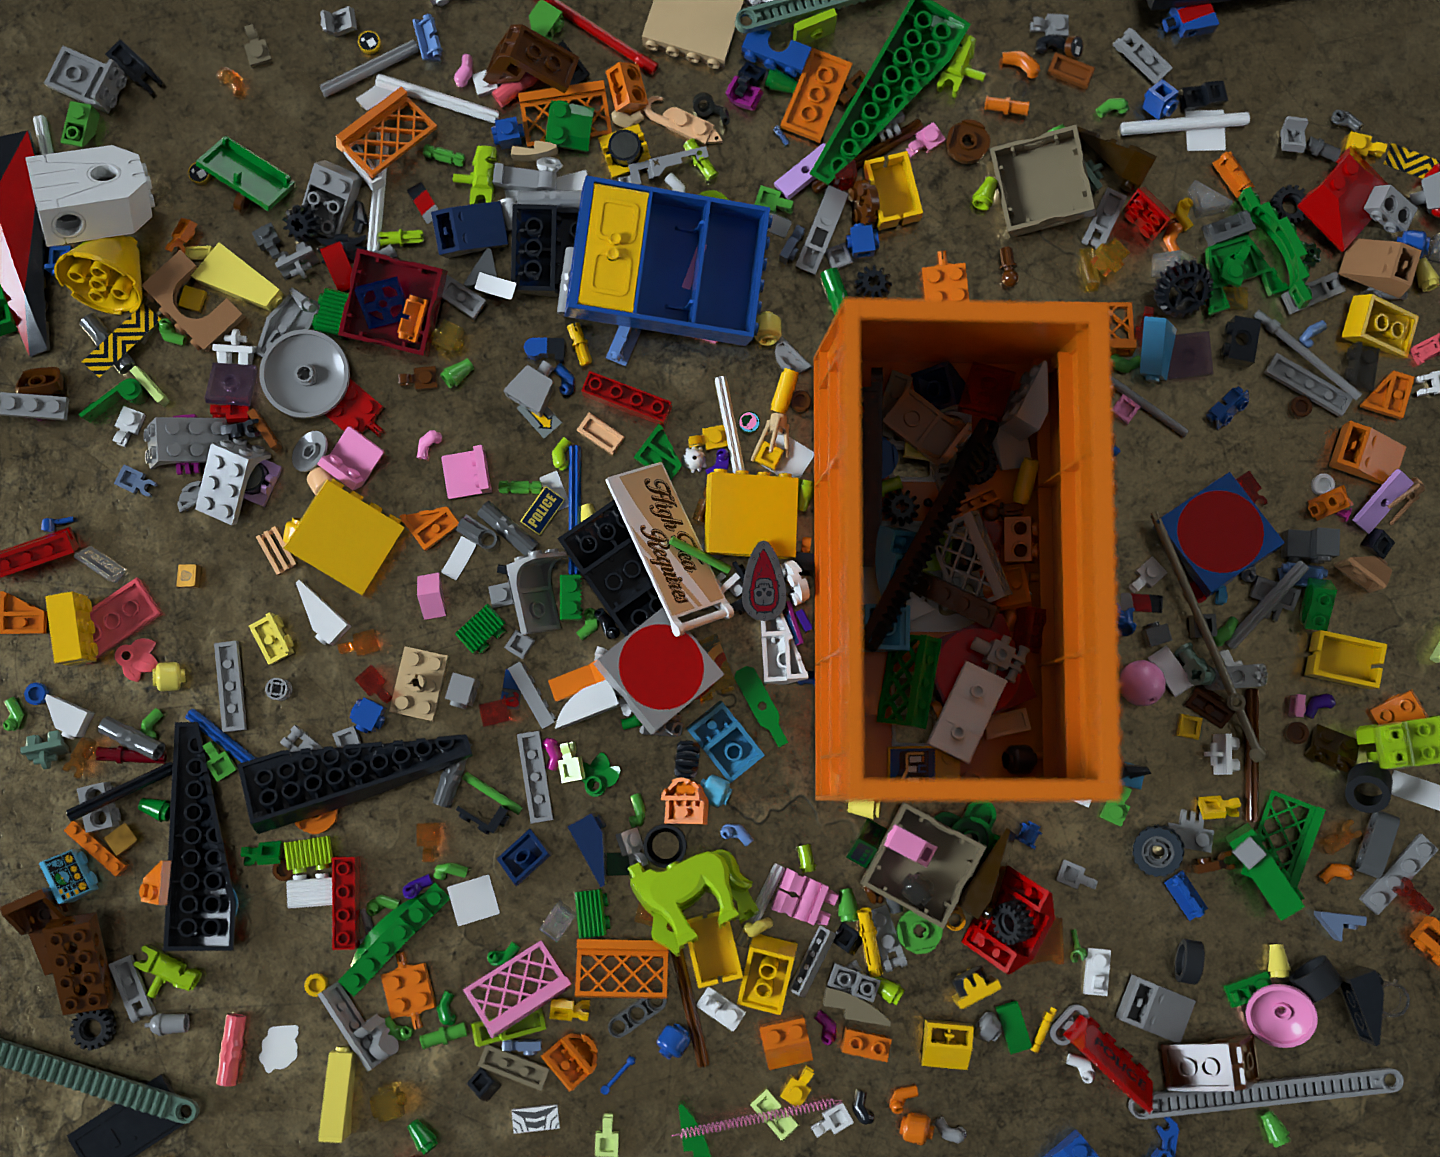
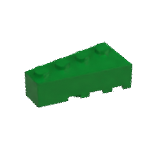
M1246 823L1225 836V838L1234 850L1250 836L1267 854L1251 869H1248L1246 866L1245 868L1279 919L1283 921L1305 907L1302 903L1305 897L1298 887L1292 888L1288 882L1292 878L1285 868L1280 869L1276 861L1279 859L1272 848L1268 850L1265 848L1262 842L1266 839L1260 830L1256 829L1254 831L1250 824Z

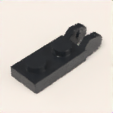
M121 39L105 53L109 59L116 61L131 80L137 85L139 84L150 95L154 91L143 81L147 75L156 84L161 85L163 83L152 71V68Z

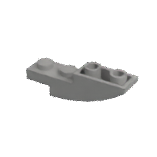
M828 185L795 267L814 275L816 274L843 210L848 193Z

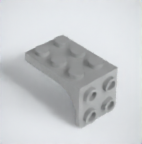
M62 46L44 84L53 90L85 104H90L94 108L109 114L111 108L117 103V96L120 90L126 85L127 75L116 61L109 59L107 64H104Z
M155 417L147 426V429H144V441L148 442V450L145 451V461L149 463L150 469L171 463H206L211 443L220 442L222 439L229 440V434L221 435L220 426L228 425L226 418Z
M234 437L230 440L222 439L220 442L211 443L195 509L227 524L236 525L249 476L259 462L270 459L271 453L265 451L263 446L247 443V440L241 437Z
M558 548L542 553L541 550L529 552L528 557L514 558L515 562L506 565L521 635L561 629L551 585V571L556 561L567 556L566 551L559 552Z

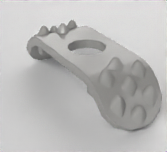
M1264 664L1226 667L1231 680L1234 671L1239 670L1244 674L1243 682L1237 684L1232 680L1235 689L1259 687L1267 684L1268 673ZM1213 668L1216 673L1215 681L1210 685L1203 686L1207 690H1224L1225 687L1216 668Z

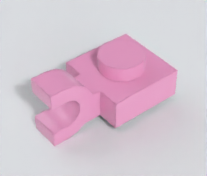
M933 122L916 133L915 138L917 140L909 143V148L906 151L910 157L922 149L928 154L943 144L946 138Z

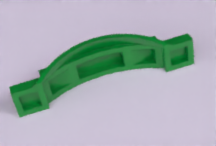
M1251 187L1242 190L1238 200L1244 211L1247 210L1252 221L1272 238L1284 257L1289 272L1290 285L1288 292L1295 301L1299 310L1307 307L1312 300V292L1310 287L1305 285L1310 277L1309 268L1306 263H1303L1308 254L1305 243L1300 241L1295 225L1292 222L1290 223L1287 217L1278 219V212L1274 207H1271L1269 201L1260 205V198L1257 193L1253 192Z
M435 882L425 893L405 901L388 913L361 942L353 957L351 968L338 982L355 997L407 941L450 900L449 894Z

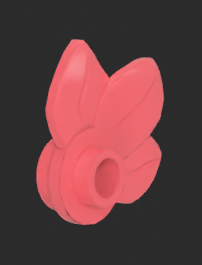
M141 638L135 640L131 645L125 644L117 648L115 660L122 666L123 674L126 678L139 682L141 672H152V669H156L158 662L150 654L156 642ZM125 651L131 654L128 660L122 658V653Z

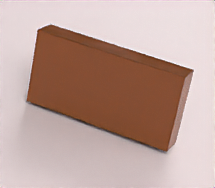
M1055 52L1047 74L1087 90L1095 67Z
M254 408L247 412L249 417L259 420V423L255 424V426L261 432L269 447L275 452L282 449V445L261 413Z

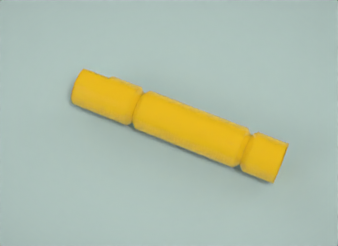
M1051 1007L1049 1012H1046L1030 1050L1039 1053L1057 1009Z

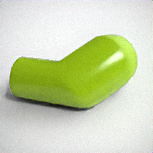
M565 437L560 440L552 451L553 465L561 471L569 467L565 452L572 444Z

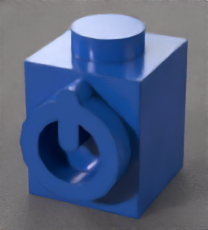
M1162 79L1145 93V101L1142 108L1157 120L1164 116L1170 117L1179 104L1177 100L1179 91Z
M516 117L495 120L496 126L491 127L495 146L500 145L501 150L510 149L512 146H523L521 137L525 136L523 124H518Z
M858 223L850 227L849 235H846L847 248H851L852 259L872 257L875 251L879 249L877 229L872 228V225Z
M363 697L362 700H357L349 718L352 719L351 722L357 724L356 729L366 734L368 731L375 732L376 729L380 730L386 719L383 716L387 708L369 698Z

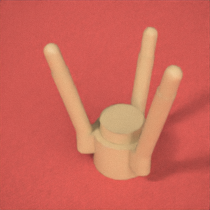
M772 413L770 420H766L763 433L750 459L751 462L755 461L769 429L772 433L769 452L772 453L774 450L777 435H782L784 432L785 458L789 457L790 424H787L788 417L786 415Z

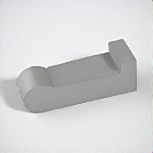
M495 163L493 175L495 189L515 191L556 190L557 174L554 172L508 167L501 163Z

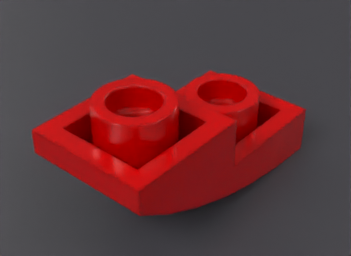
M339 241L321 248V254L337 290L341 292L349 290L352 267L341 242Z

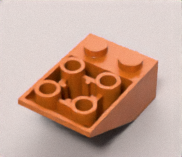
M1349 421L1341 427L1329 467L1383 485L1396 469H1400L1406 446L1371 427Z

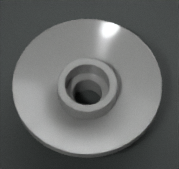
M311 431L297 442L292 454V463L297 470L308 472L318 466L317 463L321 457L325 456L328 447L327 438L323 433Z

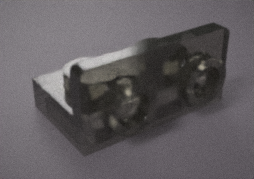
M1360 341L1350 346L1347 351L1348 368L1345 369L1343 378L1359 391L1373 392L1380 349L1363 346V342Z

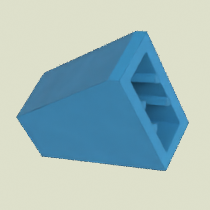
M1149 316L1144 318L1140 374L1149 382L1158 383L1159 380H1167L1177 328L1167 318Z

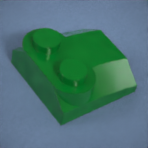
M561 100L551 101L545 142L556 144L559 148L589 152L595 108L570 104Z

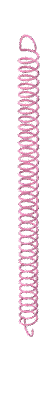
M830 1098V1102H829L828 1099H826V1103H825L824 1100H822V1102L820 1103L822 1110H823V1102H824L825 1107H826V1109H827V1101H828V1103H829V1105H830V1108H831V1099H832V1098ZM815 1101L813 1102V1105H812L811 1102L809 1103V1107H808L809 1113H810V1104H811V1106H812V1108H813V1112H815V1110H814V1103L816 1104ZM805 1103V1108H804L803 1104H801L800 1107L798 1106L801 1115H802V1106H803L804 1112H805V1114H806V1105H807V1103ZM796 1106V1108L794 1107V1109H795L796 1115H798L797 1106ZM788 1107V1111H787L786 1108H784V1113H783V1117H784V1118H785V1110H786L787 1115H788V1117H789V1108H790V1107ZM772 1110V1111H771V1115H770L771 1121H772V1112H773V1114H774L775 1120H777V1118H776V1110H775V1113H774V1111ZM767 1111V1116H766L765 1112H763L762 1115L760 1114L763 1123H764V1114H765L766 1120H767V1122H768V1113H769V1111ZM754 1114V1118H753L752 1115H750V1120H749V1117L746 1115V1118L744 1119V1122H745V1125H746V1126H747V1118H748L749 1124L751 1125V1117H752L753 1122H754V1124H755V1115H756V1114ZM738 1117V1118H737V1122H736V1120H735L736 1126H737V1128H738V1119H739L740 1124H741V1127H743L742 1117H741V1120H740V1118ZM729 1119V1121H728V1123H727V1126H728V1129H729V1130H730V1122H731V1124H732L731 1119ZM724 1121V1124H723V1122H722V1125H723L724 1130H726L725 1121ZM713 1122L711 1126L708 1123L707 1128L705 1126L707 1134H709L708 1125L710 1127L711 1133H713V1125L715 1131L717 1132V1124L719 1126V1123L716 1122V1127ZM699 1125V1131L696 1126L694 1127V1130L692 1128L694 1136H696L695 1129H697L698 1135L700 1136V1128L702 1130L701 1125ZM690 1127V1132H689V1129L686 1128V1134H685L684 1129H682L681 1139H683V1132H684L685 1137H686V1139H687V1130H688L689 1136H690V1138H691V1128H692V1127Z

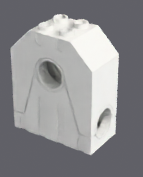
M109 145L45 154V156L25 157L47 247L66 244L65 242L69 244L133 234L153 217L151 208L155 207V203L150 190L152 189L151 179L148 176L146 164L141 163L139 155Z

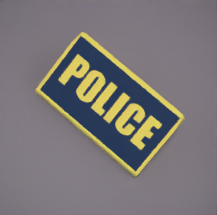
M545 486L520 522L540 536L565 499Z

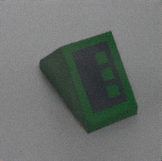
M867 818L846 858L866 869L878 851L887 829Z

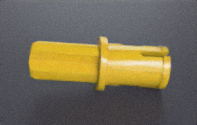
M576 322L574 327L572 323L567 326L573 342L571 345L572 349H575L580 365L588 366L592 363L587 346L588 340L584 338L581 324Z

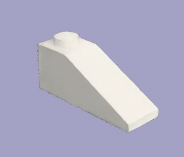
M298 580L296 585L312 629L317 633L315 637L323 645L328 643L334 646L352 626L305 582Z

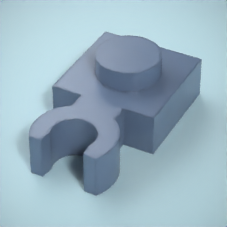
M797 224L779 255L780 262L787 265L789 259L794 260L799 251L796 248L797 244L804 235L805 228Z
M125 464L114 482L115 485L134 494H137L140 489V492L147 497L153 496L147 492V487L149 485L158 486L152 480H144L146 474Z
M509 1039L502 1041V1051L518 1050L523 1051L524 1055H537V1051H541L543 1048V1039Z

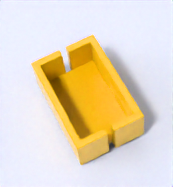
M904 151L888 155L886 167L884 168V156L866 160L863 166L865 179L871 180L869 182L870 185H875L879 194L880 207L879 210H875V216H878L876 219L878 231L896 227L899 221H901V225L921 221L923 210L908 152Z
M73 591L45 596L54 663L74 666L97 662L98 647L93 639L95 625L90 617L92 603L88 596Z
M1323 630L1312 632L1309 652H1313V655L1307 658L1304 676L1369 690L1380 688L1383 668L1371 669V665L1384 664L1387 644Z
M720 910L708 912L707 918H704L703 914L686 918L699 939L694 943L692 941L688 942L698 989L719 984L718 976H722L723 982L743 978L730 921L725 923L726 926L719 929L718 916Z

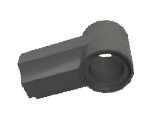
M466 514L458 523L456 531L484 550L493 552L499 548V536ZM489 535L494 536V542L486 546L484 539Z

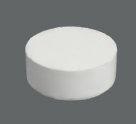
M1319 474L1313 478L1311 489L1316 495L1320 496L1335 489V480L1329 474Z

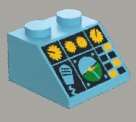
M71 849L39 863L58 904L75 902L99 889L97 886L98 879L95 873L90 871L87 865L88 858L80 849Z

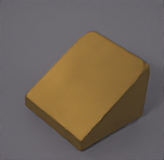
M123 823L104 837L105 842L116 857L135 846L138 841L126 823Z

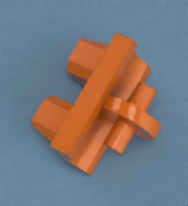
M1344 485L1308 501V509L1311 516L1315 517L1317 521L1354 505L1349 499Z

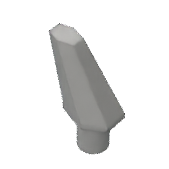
M292 287L289 289V293L301 310L311 313L316 311V305L313 304L312 300Z

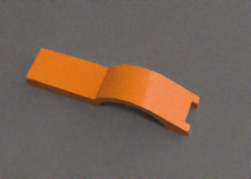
M597 660L589 665L548 680L555 701L558 702L574 696L583 688L606 680L594 665Z

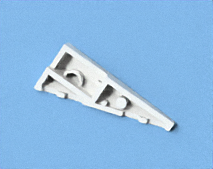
M783 613L773 620L761 621L764 686L785 685L808 679V673Z

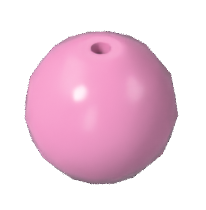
M1146 660L1134 661L1128 664L1120 674L1121 694L1131 704L1141 707L1152 705L1165 692L1166 679L1164 673L1155 663Z

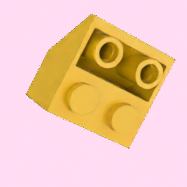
M925 1019L921 1065L968 1070L973 1046L974 1026L971 1023Z

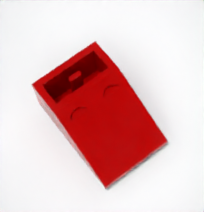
M1146 187L1138 188L1122 210L1126 219L1131 223H1135L1140 228V232L1151 240H1155L1176 218Z

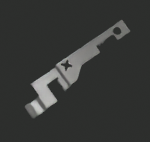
M704 146L630 164L628 166L631 175L618 178V181L640 185L642 183L639 170L648 168L649 179L660 176L667 166L682 163V157L685 158L695 154L697 160L702 156L704 158L709 157L707 147ZM701 150L702 155H697V151ZM659 159L658 163L660 165L654 166L655 163L653 162V160L657 161Z

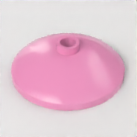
M1273 984L1257 990L1250 997L1246 1007V1020L1250 1030L1257 1038L1271 1046L1290 1048L1301 1045L1311 1038L1317 1027L1318 1015L1313 1001L1304 992L1289 985ZM1281 1006H1282V1007H1285L1286 1009L1281 1010V1009H1279L1278 1007H1281Z

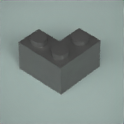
M1316 528L1311 531L1288 529L1282 532L1281 538L1285 543L1281 546V559H1288L1290 563L1310 560V564H1324V562H1331L1332 558L1340 556V529Z

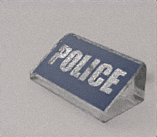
M88 546L74 555V558L114 583H117L126 571L124 567L93 546Z

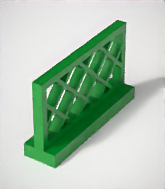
M910 635V650L888 652L876 722L919 729L927 728L942 639L929 635ZM919 641L918 650L915 653L912 647ZM909 652L912 658L905 663L902 656ZM898 661L901 668L894 673V664ZM915 663L914 673L911 675L908 669ZM905 674L908 680L901 686L898 679ZM894 684L897 691L891 696L889 691L890 687ZM911 685L910 695L908 698L904 691ZM901 696L904 703L897 708L894 701ZM890 706L893 713L888 718H885L886 709ZM907 708L906 718L904 721L901 716V713Z
M1271 790L1257 829L1260 832L1263 830L1264 838L1267 839L1270 847L1278 857V867L1282 869L1284 868L1283 866L1288 865L1287 872L1292 878L1288 882L1294 889L1299 885L1326 809ZM1274 797L1283 799L1287 809L1276 813L1272 806ZM1289 802L1294 803L1296 805L1291 807ZM1298 806L1309 809L1307 817L1301 821H1297L1292 809ZM1269 810H1271L1273 815L1268 816ZM1289 811L1294 824L1283 828L1277 815ZM1274 817L1279 830L1268 834L1264 827L1265 821ZM1304 822V825L1301 829L1299 824ZM1296 825L1300 836L1298 840L1290 843L1284 830ZM1281 832L1287 844L1275 849L1269 836ZM1297 843L1295 849L1293 850L1291 845ZM1289 847L1292 854L1291 860L1282 864L1276 851ZM1243 865L1240 874L1252 878Z

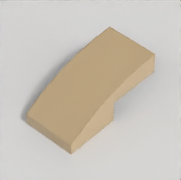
M536 140L534 149L512 146L511 149L513 161L521 162L537 161V159L553 157L558 154L556 144Z

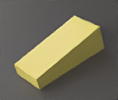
M185 247V255L191 261H203L213 250V247Z

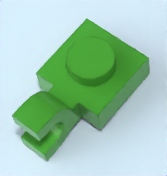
M760 186L754 205L770 207V213L772 214L776 213L777 208L791 215L794 210V201L781 198L782 191Z
M209 741L203 745L204 750L211 758V760L206 762L207 767L217 782L238 770L227 751L220 753L215 741Z
M1124 786L1121 801H1106L1099 817L1122 827L1131 807L1126 805L1125 801L1129 798L1132 789Z

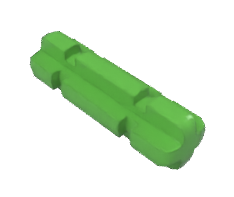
M428 144L423 148L424 157L431 159L434 157L435 160L450 164L454 162V165L463 166L465 163V155L463 153L456 152L455 154L453 153L454 151L440 147L434 148V146Z
M499 481L498 489L500 493L529 494V492H532L533 494H540L542 483L540 481H532V483L529 481H511V483Z

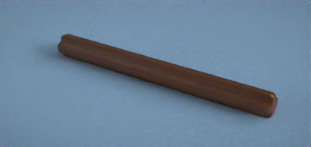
M916 119L900 129L901 134L896 135L894 132L893 138L885 137L886 140L884 142L879 141L860 152L829 185L862 167L866 160L877 158L914 136L924 128L922 121ZM818 179L811 182V188L815 193L828 187L827 184Z
M1248 688L1245 690V712L1259 742V690ZM1245 735L1246 821L1259 822V762L1251 760L1249 755L1251 747Z
M681 949L679 957L672 952L671 957L697 1066L703 1068L709 1065V1058L683 949Z

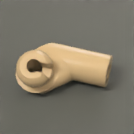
M616 110L611 113L612 121L623 128L644 121L640 110L632 115L616 112Z

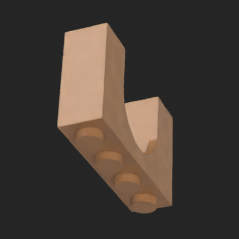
M179 250L142 284V287L146 290L143 294L152 303L157 301L160 304L161 308H159V311L167 319L172 317L177 322L174 326L183 335L189 334L192 338L190 343L198 351L203 349L208 353L213 348V344L220 342L224 335H227L246 317L228 298L205 317L193 319L182 315L177 306V295L180 288L192 277L191 275L198 267Z

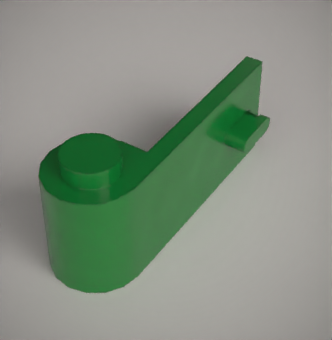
M127 378L97 401L86 406L79 415L86 421L92 422L122 398L135 405L145 403L148 400L149 392L136 379Z

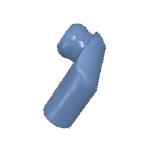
M1321 320L1309 326L1299 338V342L1307 349L1312 347L1314 341L1311 338L1327 329L1326 322Z
M726 824L720 832L724 839L739 838L745 847L754 840L741 824Z

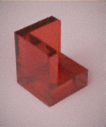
M505 699L479 705L483 727L512 722Z

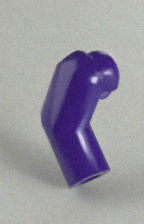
M722 448L717 451L715 465L705 469L707 475L714 472V469L728 470L731 458L730 453L726 449Z
M1327 693L1313 696L1306 707L1304 715L1314 719L1318 709L1325 707L1331 709L1335 706L1336 700L1331 694Z
M427 874L405 885L402 890L406 899H414L423 888L434 884L431 875Z

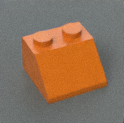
M803 1014L759 1024L769 1070L813 1060Z

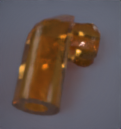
M221 67L217 71V78L220 81L231 83L233 95L240 96L244 94L240 75L228 67Z

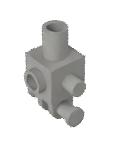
M1003 635L1001 641L995 639L990 643L976 636L970 649L984 655L982 662L989 665L987 671L996 674L997 669L1000 671L1009 669L1004 679L1015 684L1018 673L1021 674L1022 672L1021 665L1026 664L1025 657L1030 652V649L1020 645L1019 651L1015 655L1016 649L1009 646L1011 638Z

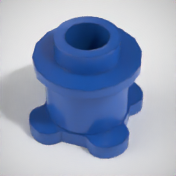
M1028 821L1027 824L1022 822L1023 827L1019 835L1015 836V839L1035 849L1036 846L1034 844L1039 834L1042 835V832L1039 831L1040 826L1031 821Z

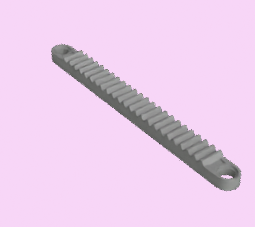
M1389 1067L1309 1076L1302 1075L1300 1077L1293 1076L1282 1079L1274 1078L1273 1080L1265 1079L1264 1081H1258L1248 1089L1239 1091L1153 1092V1110L1150 1114L1147 1111L1143 1113L1136 1112V1102L1131 1098L1128 1102V1108L1132 1115L1138 1119H1151L1393 1093L1402 1088L1404 1079L1399 1071ZM1392 1073L1395 1075L1396 1082L1392 1086H1387L1385 1077Z

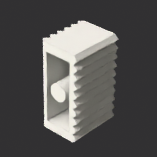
M329 873L315 874L316 878L307 879V874L293 875V880L286 882L287 907L300 908L332 905V877H329Z

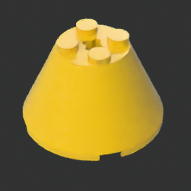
M121 235L85 241L60 256L54 266V273L60 285L64 286L65 284L72 291L71 296L95 310L121 315L124 311L135 312L142 303L140 253L136 239L131 236Z

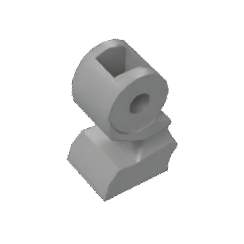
M378 1014L368 1019L353 1032L359 1038H363L368 1034L373 1036L369 1052L378 1060H385L398 1051L399 1044L394 1036L388 1035L390 1029L385 1025V1019L381 1018Z

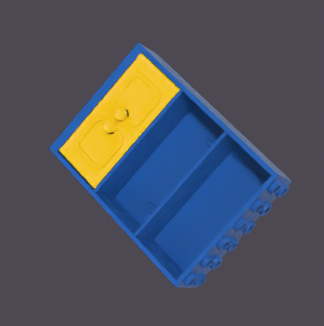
M586 175L581 192L564 317L746 346L753 340L754 336H757L759 329L756 316L761 311L762 302L758 301L759 293H762L764 288V279H761L762 271H765L767 266V258H764L765 250H768L770 237L767 236V230L771 228L773 215H769L770 207ZM697 248L693 282L689 290L682 287Z

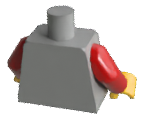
M1437 163L1421 180L1423 191L1410 194V199L1414 206L1426 203L1428 213H1432L1435 217L1440 218V163Z

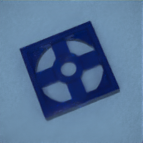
M398 276L355 287V293L369 329L400 322L401 318L409 319L410 315L403 314L406 298ZM390 286L394 288L398 295L392 297L385 296L383 287ZM373 290L376 297L375 301L364 303L366 293ZM385 300L388 305L381 307L379 301ZM401 304V311L393 317L391 313L392 306ZM377 310L382 313L383 319L374 317L369 312Z

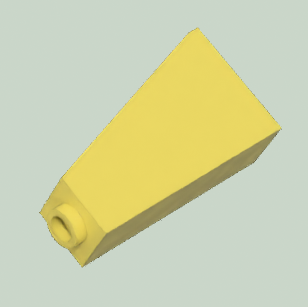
M218 242L191 275L201 285L270 312L283 301L285 296L279 288L220 242Z
M336 1046V1049L329 1052L318 1142L342 1143L351 1134L356 1054L353 1050H350V1046Z

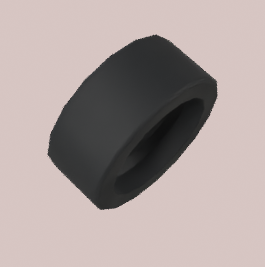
M1182 939L1179 943L1175 958V977L1178 982L1193 985L1199 983L1205 962V949L1201 941Z

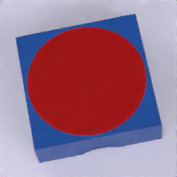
M1230 472L1161 517L1178 558L1182 561L1187 573L1206 598L1233 581L1244 570L1255 566L1279 550L1285 543Z

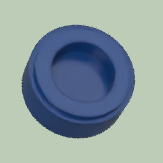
M31 683L26 687L24 697L29 704L42 705L46 702L45 697L49 694V690L42 683Z

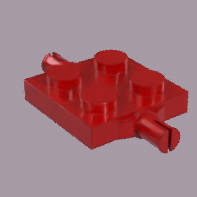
M350 379L347 392L341 402L325 415L344 432L349 426L361 434L370 429L378 437L384 432V429L375 423L378 414L383 410L384 406Z

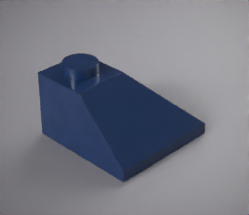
M950 361L911 374L914 391L942 413L971 405L966 382Z

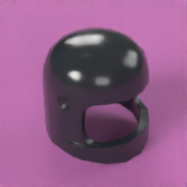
M952 539V549L959 552L963 540ZM966 542L962 554L973 558L974 545ZM951 553L952 565H954V562L957 557V555ZM960 557L957 568L967 572L971 561ZM975 563L972 572L979 570L982 566Z

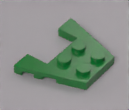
M1248 234L1209 246L1205 249L1206 268L1213 278L1212 286L1214 289L1209 292L1211 294V298L1208 299L1209 316L1230 308L1223 289L1230 286V284L1218 278L1226 259L1229 257L1233 259L1236 250L1241 248L1242 245L1251 248L1243 264L1249 266L1243 281L1260 276L1268 297L1289 290L1286 282L1283 283L1277 276L1278 272L1263 258L1265 256Z

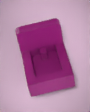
M734 76L725 94L733 105L754 111L764 92L759 87L749 85L743 97L735 94V90L739 86V83H737L739 77Z

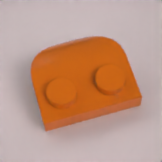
M688 778L673 779L669 787L663 790L661 800L666 801L664 824L707 825L709 800L703 787L696 781Z
M571 1033L559 1039L541 1055V1058L570 1092L587 1076L593 1073L597 1066L598 1050L594 1042L586 1035Z

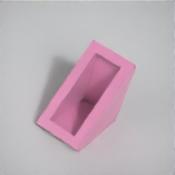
M440 573L417 576V597L424 620L447 616Z

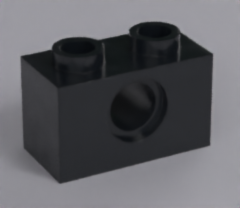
M1235 315L1226 323L1225 334H1227V340L1223 343L1221 355L1224 356L1223 363L1248 368L1255 363L1262 320ZM1236 337L1243 339V346L1236 342Z

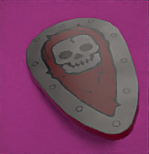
M763 540L756 545L748 560L742 588V603L748 615L756 620L768 621L773 620L782 613L787 597L779 559L771 545Z

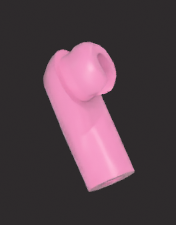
M469 54L462 56V65L454 76V80L459 87L466 86L473 74V58Z
M430 430L420 438L417 451L418 459H428L429 447L433 443H440L442 440L440 432Z

